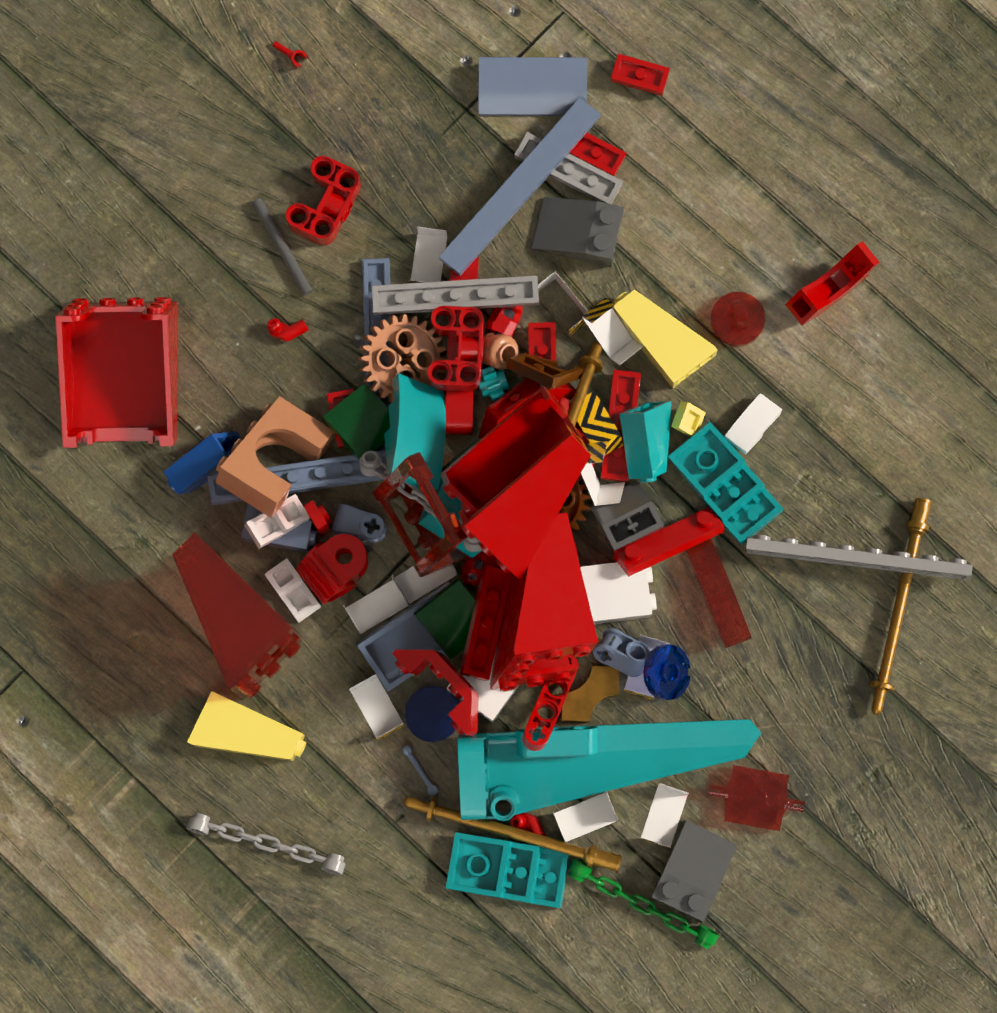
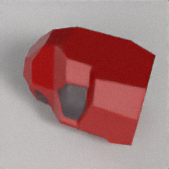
M523 307L494 308L486 325V332H497L513 338L522 319Z
M483 551L473 558L470 557L462 566L461 578L463 582L472 586L479 585L482 567L490 565L500 568L497 564L498 559L493 554L489 557Z

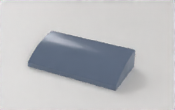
M479 57V116H564L579 98L587 103V58Z
M446 582L356 642V645L387 691H390L413 675L410 673L404 674L396 666L395 662L397 659L392 654L396 649L436 650L442 652L443 655L445 654L414 615V612L451 583Z

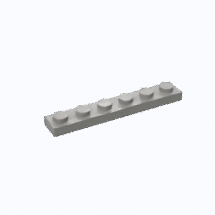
M521 276L372 286L374 315L433 312L439 306H461L482 309L539 305L538 277Z

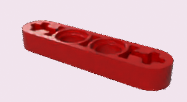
M569 654V663H577L578 667V660L572 654ZM577 670L570 677L571 679L566 682L554 683V680L545 681L522 735V742L527 749L540 751L547 744ZM551 684L560 686L563 694L560 696L552 695L548 691V686ZM543 707L550 709L553 717L543 719L540 717L538 709ZM538 725L543 728L536 742L532 740V736Z

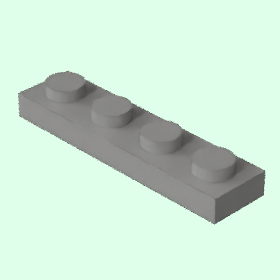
M527 132L514 158L523 162L542 139ZM568 154L549 175L599 202L608 204L613 203L623 185L622 180L571 154Z

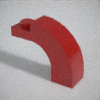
M862 241L828 272L800 289L785 305L803 326L846 296L868 277V273L880 262Z

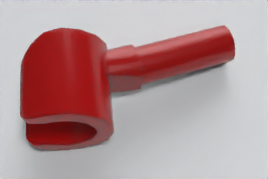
M277 41L273 43L274 48L291 59V64L294 68L298 69L302 66L294 60L296 56H301L307 60V55L304 51H292Z

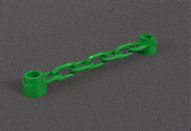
M573 858L568 868L570 870L568 874L570 877L580 882H584L585 878L594 882L599 891L613 898L620 896L628 900L630 907L644 915L654 914L662 918L664 925L678 933L688 932L696 936L694 942L706 949H710L711 945L714 946L720 936L714 930L701 924L695 930L689 926V922L685 918L673 912L663 913L657 910L654 902L639 894L631 896L623 892L621 885L605 876L597 878L591 875L594 868L588 867L587 863L577 858ZM602 880L617 887L613 888L614 893L601 887L605 884ZM636 898L651 905L646 907L648 911L634 905V903H638ZM670 916L684 923L680 924L682 929L667 922L672 920Z

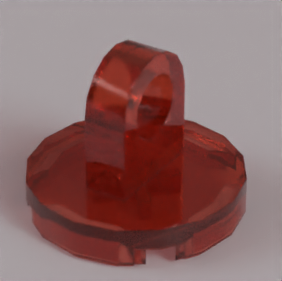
M730 292L722 296L714 304L710 316L711 328L715 336L720 341L722 340L724 343H727V345L733 347L746 346L754 342L762 333L765 324V311L761 303L752 295L744 292Z

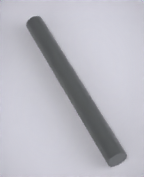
M262 198L254 200L252 204L300 291L303 296L309 295L313 290Z

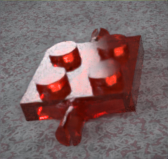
M733 765L731 778L726 787L709 785V789L720 792L709 790L708 796L724 798L726 808L723 822L780 831L782 817L786 809L803 813L804 807L794 805H805V801L788 798L787 785L789 775Z

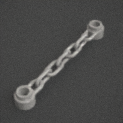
M367 451L361 456L360 470L362 474L369 477L377 475L382 479H387L407 498L415 499L432 516L442 519L449 524L454 532L463 537V545L467 550L471 552L482 550L478 544L480 541L476 537L471 539L465 532L463 533L459 530L461 528L460 525L463 524L462 520L451 515L446 507L436 500L426 497L418 487L400 480L395 481L389 477L387 465L382 462L379 454L374 451ZM382 467L386 469L384 471V475L380 473L382 471ZM405 484L413 489L411 494L404 490ZM433 504L441 509L439 515L431 510Z
M194 813L193 817L189 818L186 827L187 830L200 835H208L209 829L217 831L220 837L238 842L245 839L253 842L255 847L269 852L282 850L288 852L291 858L305 863H311L314 860L322 862L321 869L334 875L341 876L346 865L344 857L341 855L328 853L327 857L317 855L314 849L303 845L295 844L291 847L283 845L279 839L261 833L253 836L246 834L241 827L236 825L209 823L210 817L200 813ZM224 827L240 831L236 832L235 835L237 837L223 834L227 831ZM261 838L274 841L271 844L273 848L258 843H262ZM296 848L311 852L307 854V857L310 859L294 855L298 853Z

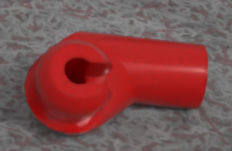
M525 812L514 815L510 819L512 827L546 836L539 818L535 815Z

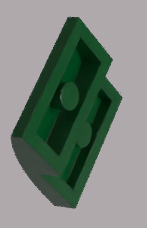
M365 383L323 416L324 423L342 439L343 445L358 460H360L365 452L376 451L385 443L384 434L390 428L388 407Z
M457 578L414 612V615L450 660L465 649L475 599Z

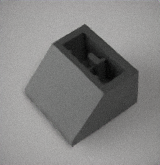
M638 481L623 488L620 503L595 506L592 503L588 505L591 507V512L613 555L615 550L664 528V524L654 504Z

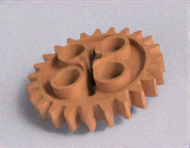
M406 314L400 315L399 321L395 315L389 316V323L383 319L379 321L380 328L376 326L370 328L374 334L373 336L364 335L363 338L368 342V345L360 346L359 348L366 352L365 356L358 357V360L365 362L366 366L360 368L359 371L368 372V376L363 381H372L373 384L370 389L372 391L380 389L378 397L385 398L388 395V402L390 403L394 401L392 380L398 373L404 372L407 377L431 386L427 373L428 367L436 360H447L440 357V353L444 352L446 347H438L437 345L442 340V337L433 338L432 335L435 331L433 328L425 329L427 326L426 320L421 321L417 325V316H412L409 321ZM400 333H404L407 336L408 341L405 347L399 344L398 337ZM387 341L390 342V345H391V347H392L393 349L389 348V347L386 345V342H387ZM382 352H385L389 357V362L386 366H383L379 360ZM420 352L426 357V363L423 367L417 363V356ZM405 354L404 362L406 364H400L402 360L400 355ZM442 369L434 372V379L441 381L437 374L446 373V371ZM413 370H415V371H417V372L419 373V377H418V378L416 377V374L414 373Z

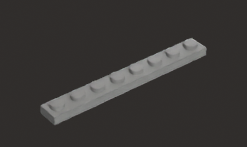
M754 535V539L747 538V554L970 580L972 576L973 565L967 564V560L951 558L950 562L938 561L939 557L933 555H922L920 559L910 557L911 554L907 552L896 551L893 555L882 554V550L875 548H866L865 552L854 551V547L849 545H838L837 548H828L826 543L811 541L809 545L798 544V540L791 538H782L781 542L770 541L771 537L765 535Z

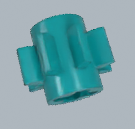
M492 366L482 369L483 377H481L479 385L484 398L491 396L492 400L496 401L505 395L504 390L510 388L504 370L496 371Z

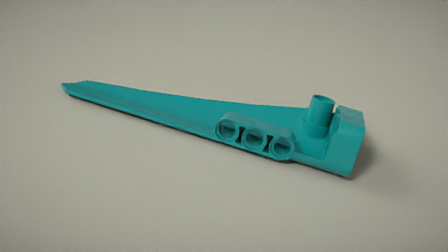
M750 719L554 727L547 744L540 751H531L524 746L522 735L525 728L518 729L516 732L479 733L474 736L458 734L461 820L497 819L506 821L514 815L742 759L746 757L762 732ZM536 728L532 736L533 741L537 742L542 728ZM503 799L510 802L511 808L506 812H500L495 807V804Z

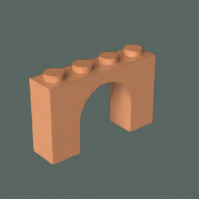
M280 396L273 405L270 403L266 405L260 416L262 418L258 422L254 420L246 431L247 436L244 439L239 438L231 449V455L229 457L224 456L216 467L218 476L215 483L270 518L276 514L287 500L291 484L266 469L259 462L256 451L266 445H282L292 449L309 461L319 460L330 447L334 431Z

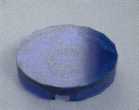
M670 644L656 646L649 652L643 670L644 683L649 693L655 698L674 700L686 691L691 677L688 676V668L691 669L686 653L679 646Z
M430 686L420 689L411 696L406 704L405 720L407 727L415 737L424 742L436 743L449 738L456 730L452 727L451 723L453 720L448 714L458 705L457 700L450 692L440 687Z

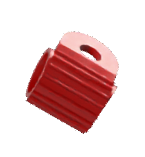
M338 534L325 543L320 542L313 547L297 566L296 571L323 604H327L342 597L357 586L355 582L365 574L368 568V555L363 543L357 537L350 534ZM342 554L352 555L349 563L341 564L338 562Z

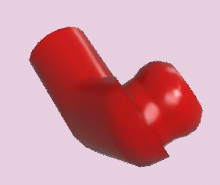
M272 318L267 322L268 333L273 338L289 342L309 331L303 319L290 326L280 322L277 318Z

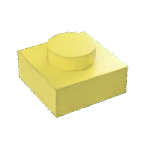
M680 401L671 427L688 437H692L699 431L705 412L689 402Z

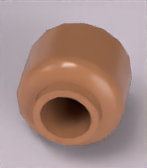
M497 332L486 334L483 337L484 358L482 363L488 367L492 366L497 370L508 369L509 358L518 355L519 352L516 341L508 335Z

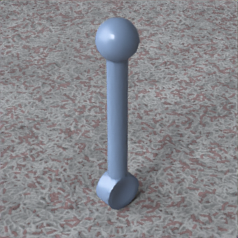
M404 745L401 752L409 758L428 787V794L431 796L437 795L438 787L432 785L412 754V747Z

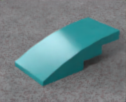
M398 373L392 380L394 401L388 407L390 428L384 434L388 476L436 493L439 490L445 447L446 409L444 391L437 390L430 385Z
M711 422L668 456L669 460L705 505L710 507L741 546L747 542V538H752L783 512V507L767 491L765 484L747 466L745 459Z
M455 832L446 889L562 909L570 855L539 846Z

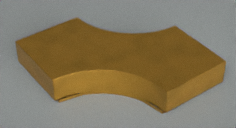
M592 666L588 680L580 688L568 692L562 706V721L590 722L592 711L599 702L608 697L619 696L620 671L610 666Z

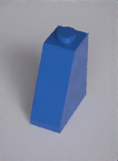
M238 432L211 434L166 469L164 473L168 478L167 481L171 489L177 492L178 495L191 493L208 482L207 476L218 475L216 470L218 463L224 456L229 457L231 455L233 445L241 438Z

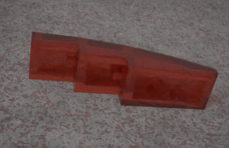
M708 539L685 550L704 595L707 608L725 648L752 639L712 539Z

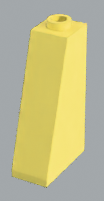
M636 290L629 294L624 292L613 301L615 303L613 310L628 333L636 342L643 346L641 348L672 388L716 356L717 348Z
M212 691L187 741L195 747L293 761L295 756L300 757L307 742L303 741L305 737L303 733Z

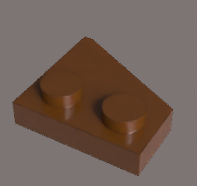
M527 353L510 357L507 368L516 372L518 377L531 379L538 382L540 387L544 386L549 390L580 379L583 368L577 366L570 370L557 368L558 361L540 358Z

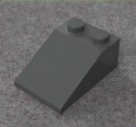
M544 197L532 250L612 267L624 207L599 201Z
M686 821L651 898L700 922H704L737 844Z

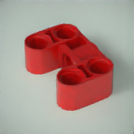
M318 156L311 163V173L315 183L327 190L316 210L304 204L296 203L287 209L286 220L294 233L324 246L331 244L335 240L342 224L348 218L353 203L360 192L361 183L358 173L353 168L330 157ZM321 167H329L331 169L330 173L326 176L318 175L317 171ZM346 178L355 180L354 185L349 188L341 186V182ZM297 214H304L306 216L304 222L299 224L294 223L292 219ZM322 225L330 227V231L326 235H319L316 231Z
M439 306L434 309L431 315L432 328L440 336L457 337L455 361L436 360L432 362L427 371L429 383L437 390L473 391L478 388L481 381V368L484 358L483 315L480 310L474 307ZM441 316L451 318V322L447 326H439L436 321ZM469 317H474L478 319L479 324L474 328H469L464 325V321ZM445 370L448 376L446 379L438 381L433 378L435 371ZM465 371H472L476 375L475 379L471 382H464L460 377Z

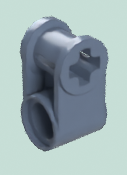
M339 504L331 531L336 534H350L358 539L377 543L385 538L387 527L383 519L376 514L362 511L353 506ZM374 523H376L379 531L374 530L373 534H371L368 526L373 527Z
M607 628L603 633V640L594 648L593 655L599 662L609 665L627 676L638 677L644 672L650 656V648L644 642L638 641L616 628Z

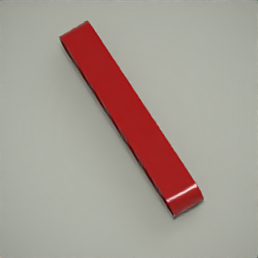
M479 256L461 276L450 269V281L478 279ZM448 317V325H449L450 322H451V318ZM469 317L464 321V325L474 328L477 325V319ZM448 337L447 360L455 361L457 337ZM465 371L460 378L464 382H471L475 379V373ZM474 390L469 392L446 391L445 434L473 435Z

